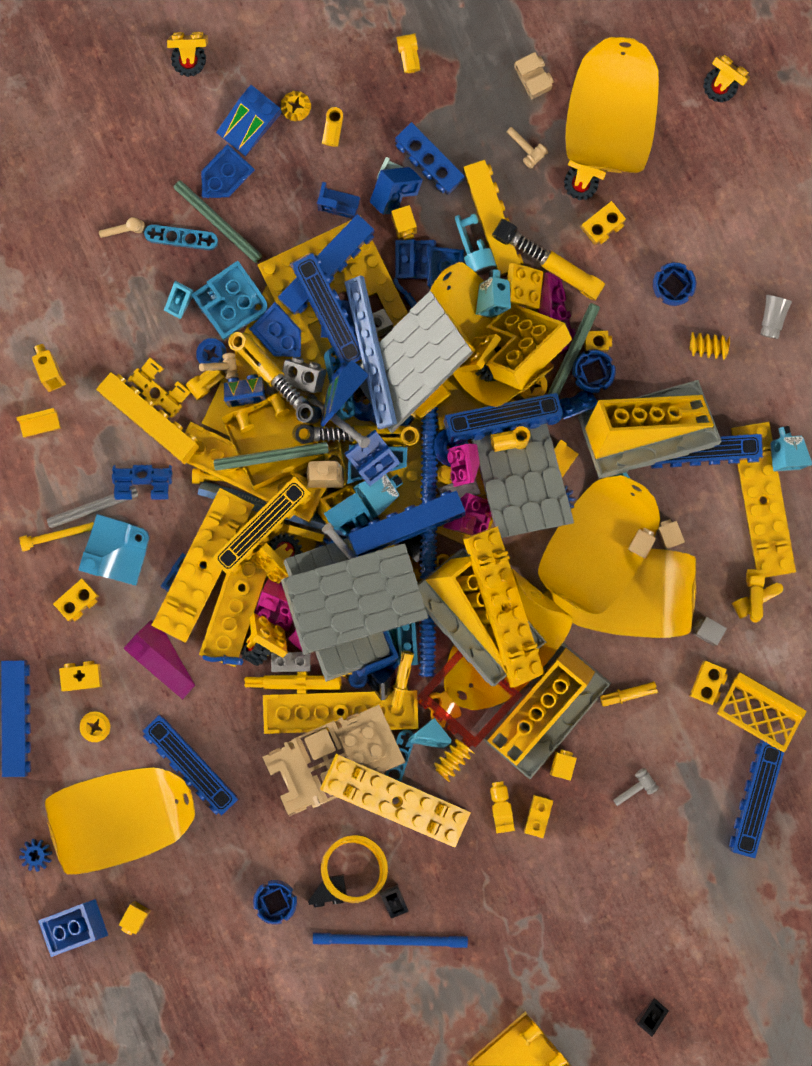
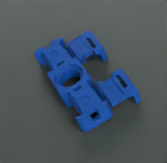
M116 465L112 467L115 500H132V490H130L132 484L153 486L151 500L169 499L168 489L169 484L172 483L173 474L171 465H169V468H152V465H133V468L120 469L116 468ZM140 472H146L147 476L144 478H139L137 474Z

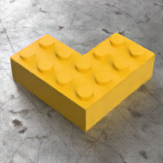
M511 303L509 310L499 314L486 327L489 335L497 334L501 338L498 346L502 347L487 364L495 380L522 390L572 338L564 322Z

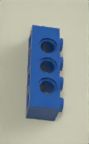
M412 122L395 137L396 148L401 153L406 152L410 156L408 158L415 167L419 165L423 169L422 174L428 180L432 179L436 183L435 187L442 194L445 192L449 195L465 180V176ZM418 143L421 147L419 150L413 151L410 145ZM426 156H431L434 162L426 164L423 159ZM439 170H445L447 176L440 178L436 173Z

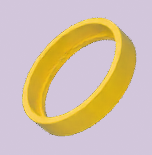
M352 835L337 840L328 848L322 859L321 875L326 888L336 898L349 903H359L372 898L382 889L388 875V864L383 851L375 842L363 836ZM356 843L363 845L377 858L380 869L379 879L376 886L366 895L360 897L347 896L338 891L330 881L327 871L329 857L336 848L343 844Z

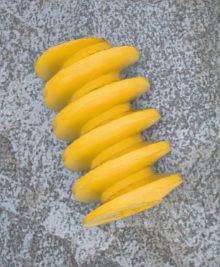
M691 332L689 350L692 356H695L698 351L700 357L706 352L707 358H710L711 354L714 353L715 359L718 358L719 354H722V358L725 360L729 352L730 336L727 341L724 335L718 340L715 334L712 339H710L709 334H706L703 339L702 333H698L695 338L694 332Z
M457 739L454 740L457 745L456 747L453 745L449 746L452 752L445 750L446 758L439 757L441 764L434 763L436 771L448 782H450L448 775L455 777L454 769L457 771L461 770L458 764H466L463 758L470 760L469 752L474 753L462 741Z

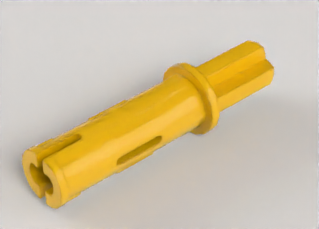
M402 651L396 683L393 685L395 690L391 705L396 708H401L404 693L408 691L407 682L414 653L410 651Z
M653 681L621 691L617 689V692L600 696L601 705L605 707L616 703L623 704V702L656 694L658 693L656 683Z

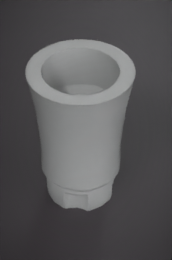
M766 295L764 317L761 324L763 327L760 335L773 339L779 338L792 301Z

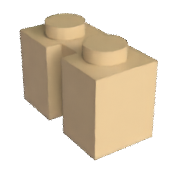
M536 52L516 61L514 64L531 100L550 91L552 83H554L550 73L544 72L542 67L545 66V63L541 56H537Z

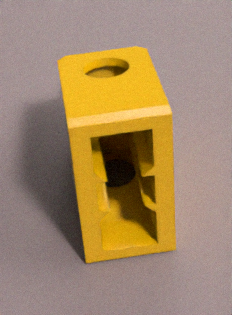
M44 344L35 346L33 349L36 355L32 357V360L43 386L48 392L65 386L66 383L50 350H46Z

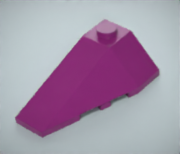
M546 272L541 291L540 307L537 312L564 322L573 340L576 332L574 328L571 329L569 322L571 314L570 311L566 310L564 303L566 295L562 280L554 274ZM572 340L558 354H566Z
M150 620L123 649L183 700L194 688L195 683L167 634L151 626L153 621Z

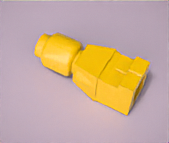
M503 781L492 783L493 787L490 788L491 799L495 802L492 806L496 833L515 831L511 803L506 801L509 799L507 786L504 785Z

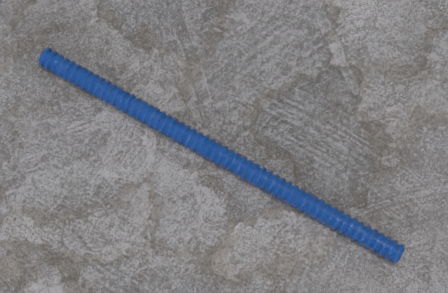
M438 407L432 409L421 419V422H423V425H421V428H423V431H421V434H423V437H421V440H423V443H421L423 447L421 449L423 453L421 455L423 459L421 461L423 465L421 467L423 471L421 473L423 477L421 479L422 491L420 492L422 494L420 498L422 500L421 504L428 498L436 499L438 494L436 491L438 488L436 485L438 482L436 479L438 476L436 473L438 461H436L437 457L433 449L434 440L438 434V431H436L438 425H436L438 419H436ZM437 528L420 534L422 537L420 540L422 543L420 549H422L420 555H422V558H420V561H422V564H420V567H422L420 579H424L437 567V564H435V561H437V558H435V555H437V552H435V549H437V546H435V543H437V540H435ZM428 615V618L422 620L421 624H419V627H421V630H419V633H421V636H419V639H421V642H419V645H421V648H419V651H421V654H419V657H421L419 661L421 663V667H419L421 673H419V676L421 677L436 676V673H434V670H436V667H434L436 663L434 661L436 657L434 655V651H436L434 645H436V642H434V639H436L434 627H436V624Z

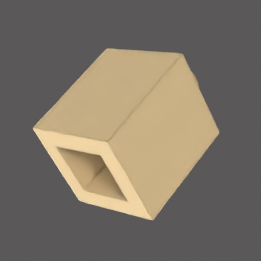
M669 519L660 523L661 527L658 528V533L665 550L685 542L677 521L672 522Z
M646 528L643 531L639 529L628 550L646 558L656 540L653 537L654 532Z

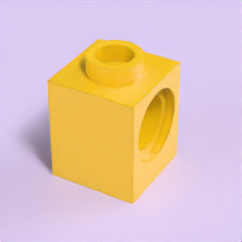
M589 331L584 342L585 353H588L590 349L608 352L609 347H612V336H608V331ZM600 337L603 340V345L596 346L593 343V339Z

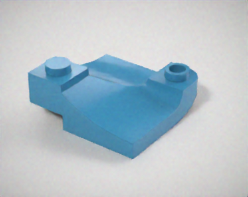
M236 261L208 280L206 285L191 294L195 303L223 340L250 322L259 319L268 309L265 298L239 261ZM261 305L262 308L261 310H255V306Z
M97 514L87 546L83 552L79 571L136 586L150 540L148 531L140 526ZM137 534L142 536L141 541L136 540Z

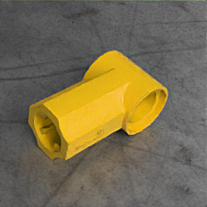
M416 34L397 36L399 54L401 53L404 73L410 74L420 71Z
M332 107L327 111L322 139L323 145L338 147L343 122V112L340 108ZM332 113L340 115L338 121H332L329 117Z
M222 370L205 371L201 375L192 378L186 383V386L196 400H199L207 395L213 386L224 379L225 375Z
M519 426L512 431L492 434L490 436L492 449L494 452L513 448L524 449L528 445L530 431L524 426ZM516 436H523L525 440H519Z

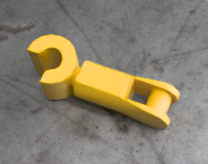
M747 569L746 583L748 587H751L750 620L757 623L763 617L762 587H764L765 570Z
M774 583L763 589V603L782 593L783 585ZM747 596L731 603L740 619L750 614V597L748 598Z

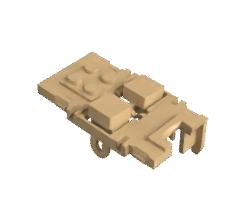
M380 705L360 714H353L347 717L346 720H343L341 717L339 720L332 721L296 737L292 741L285 742V747L282 749L277 748L269 752V755L263 756L270 775L281 772L289 790L288 793L280 796L289 817L306 810V807L310 805L314 809L338 798L335 796L327 798L325 792L320 790L322 785L318 776L312 777L311 774L312 771L326 765L327 771L320 774L323 783L334 757L331 759L327 757L328 754L336 750L327 729H325L327 727L337 749L343 750L344 753L340 754L343 757L346 756V758L382 774L405 763ZM304 738L311 758L316 760L322 757L324 762L308 768L307 764L311 763V760L301 739Z

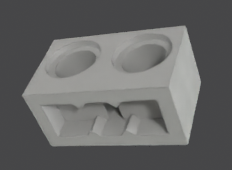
M293 357L292 359L285 360L282 372L286 381L290 382L289 385L311 393L322 392L327 370L320 368L321 365L318 363L310 362L308 364L302 358ZM294 367L297 369V375L293 372ZM311 372L314 374V381L310 378Z
M708 617L698 619L692 628L695 630L693 633L695 636L712 646L718 645L727 628Z
M288 652L284 658L271 653V672L311 671V653L304 655L303 652Z

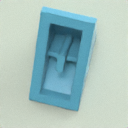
M175 281L164 311L181 319L192 299L191 294L194 293L193 290Z
M434 718L408 738V742L444 749L451 744V738Z

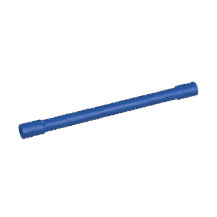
M313 933V944L468 948V936L438 937Z

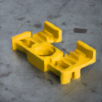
M149 358L141 369H135L134 374L128 378V382H134L143 390L142 394L150 399L156 406L160 405L171 414L169 417L173 418L183 407L179 403H182L191 392L181 382L177 381L175 383L176 387L173 391L169 390L168 394L163 387L153 380L156 378L154 377L156 373H160L164 368L153 358ZM155 387L160 390V396L156 399L150 395L151 389Z

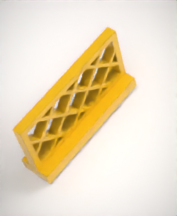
M739 672L733 679L732 685L717 714L778 750L785 752L807 711ZM734 689L741 690L744 698L735 700ZM749 700H758L761 708L752 709ZM745 701L748 711L739 712L737 703ZM733 704L736 714L730 715L723 710L726 705ZM772 708L775 710L777 717L769 719L766 709ZM762 711L765 720L756 722L754 712ZM750 714L752 724L747 725L743 723L741 715ZM789 718L794 721L793 727L786 729L783 719ZM779 720L782 730L773 732L770 722ZM766 723L769 733L762 734L759 731L758 725ZM783 733L785 738L784 745L776 741L775 735Z

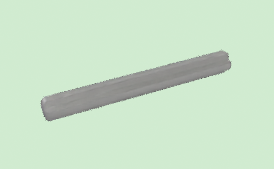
M131 487L132 498L138 497L136 487ZM114 494L50 517L47 519V523L50 528H54L127 500H115Z

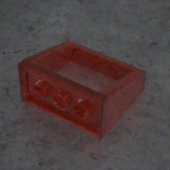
M458 650L417 696L420 698L418 703L425 709L430 707L434 711L432 715L438 721L442 722L444 720L448 723L447 729L454 735L459 733L463 737L461 741L466 746L476 748L523 695L514 687L510 688L509 683L505 679L501 680L497 685L510 698L474 737L429 696L463 657Z

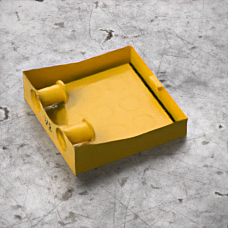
M279 392L256 405L241 408L222 417L223 425L238 456L318 443V441H314L313 443L302 444L293 438L292 432L296 425H309V423H303L297 419L296 410L293 408V405H290V402H287L286 398H283V395ZM304 428L299 431V437L305 439L308 431ZM324 454L243 466L255 491L307 468L311 461H323L325 459Z
M526 1011L467 1062L469 1066H572Z

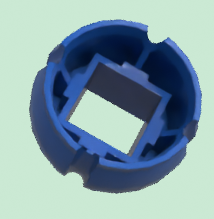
M679 262L663 265L660 268L661 271L656 272L653 278L652 286L656 297L661 298L662 303L669 306L685 304L689 301L688 297H692L696 290L697 282L693 271L687 270V266ZM671 274L685 285L676 297L662 286Z
M590 349L588 353L582 352L576 358L572 367V376L576 378V385L589 393H599L600 389L606 390L612 384L616 375V367L612 365L613 359L606 352L598 349ZM598 361L604 378L588 383L582 367Z
M270 880L267 885H260L253 898V908L258 911L257 916L262 921L272 925L282 924L283 920L288 921L293 916L297 907V896L293 895V888L288 883L280 880ZM280 889L287 906L271 913L264 896Z

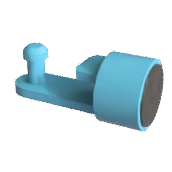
M474 213L465 219H462L460 215L455 216V221L467 256L464 257L466 265L478 275L486 274L489 270L495 269L497 265L491 248H486L484 241L480 239L477 240L479 250L474 252L465 226L470 224H477L479 221L478 216Z

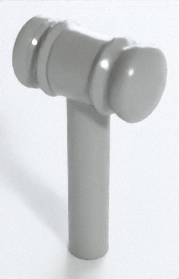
M646 768L640 769L635 774V777L640 782L613 800L617 806L643 788L647 791L648 795L658 790L659 786L656 785V782H654Z

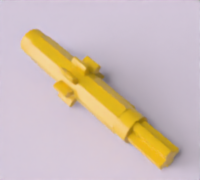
M299 671L297 675H264V677H245L244 679L245 687L297 689V694H308L307 690H341V676L326 682L324 676H308V671Z

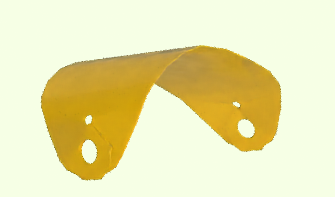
M626 37L606 38L593 47L582 59L573 84L566 122L567 157L574 163L616 173H638L644 170L651 151L655 131L659 78L658 68L653 56L647 47L637 40ZM621 42H627V43H630L631 46H629V47H623V46H620L619 44H620Z
M458 262L441 272L430 291L443 309L457 322L471 343L476 337L489 335L486 327L497 316L490 318L476 315L479 285L484 280L466 264ZM452 272L450 277L443 281L444 276ZM549 362L522 390L498 380L487 382L485 379L481 380V375L477 376L475 374L478 370L462 372L458 368L452 375L463 389L476 400L485 405L498 407L522 391L527 390L532 384L534 385L551 371L554 365Z
M621 475L599 479L582 494L574 504V508L571 509L574 523L557 528L545 549L538 568L540 580L547 589L574 607L577 606L578 609L580 608L592 614L603 613L613 604L642 563L643 557L628 550L639 529L643 531L646 528L654 532L653 537H655L660 524L659 509L654 496L645 486ZM632 485L639 487L642 491L634 489Z
M651 548L620 596L607 610L600 614L579 610L578 607H574L553 592H551L553 602L572 617V622L583 628L634 637L671 638L684 636L691 632L695 608L696 558L687 553Z
M511 568L527 620L546 641L539 648L538 652L542 667H544L567 637L573 623L572 617ZM453 645L445 669L444 689L459 707L469 710H480L494 707L510 700L530 681L510 688L506 676L496 686H491L482 678L474 666L465 659L457 647ZM457 691H463L467 695V699L461 700L457 696Z
M154 767L126 770L93 778L66 787L45 800L51 839H53L52 842L58 860L66 874L98 871L154 853L176 842L187 831L195 817L193 796L185 781L170 771ZM185 793L187 794L188 799H189V804H188V805L186 804V802H185V800H184V794H185Z

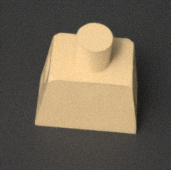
M337 461L309 462L307 467V488L344 487V468Z

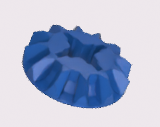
M209 338L199 344L196 356L200 364L221 363L224 360L222 355L227 353L221 341ZM215 348V354L219 358L212 357L208 361L209 355L204 350L212 351Z

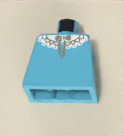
M496 269L489 270V279L480 283L476 315L493 318L511 308L510 283L508 280L501 279L500 270Z
M790 426L778 428L780 438L771 441L773 472L800 470L811 466L812 461L804 438L802 436H792Z
M385 474L371 486L364 481L354 486L353 489L368 509L372 518L380 515L399 497L396 488L401 486L403 482L398 475L389 479L387 474Z

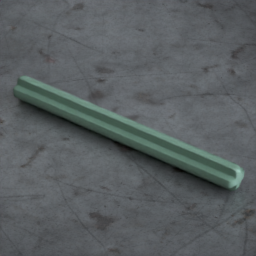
M179 180L174 185V189L254 263H257L262 258V255L182 181Z
M589 304L547 395L557 393L559 397L573 367V363L600 310L598 305Z
M327 442L226 457L215 459L214 468L215 470H224L326 454L329 452Z

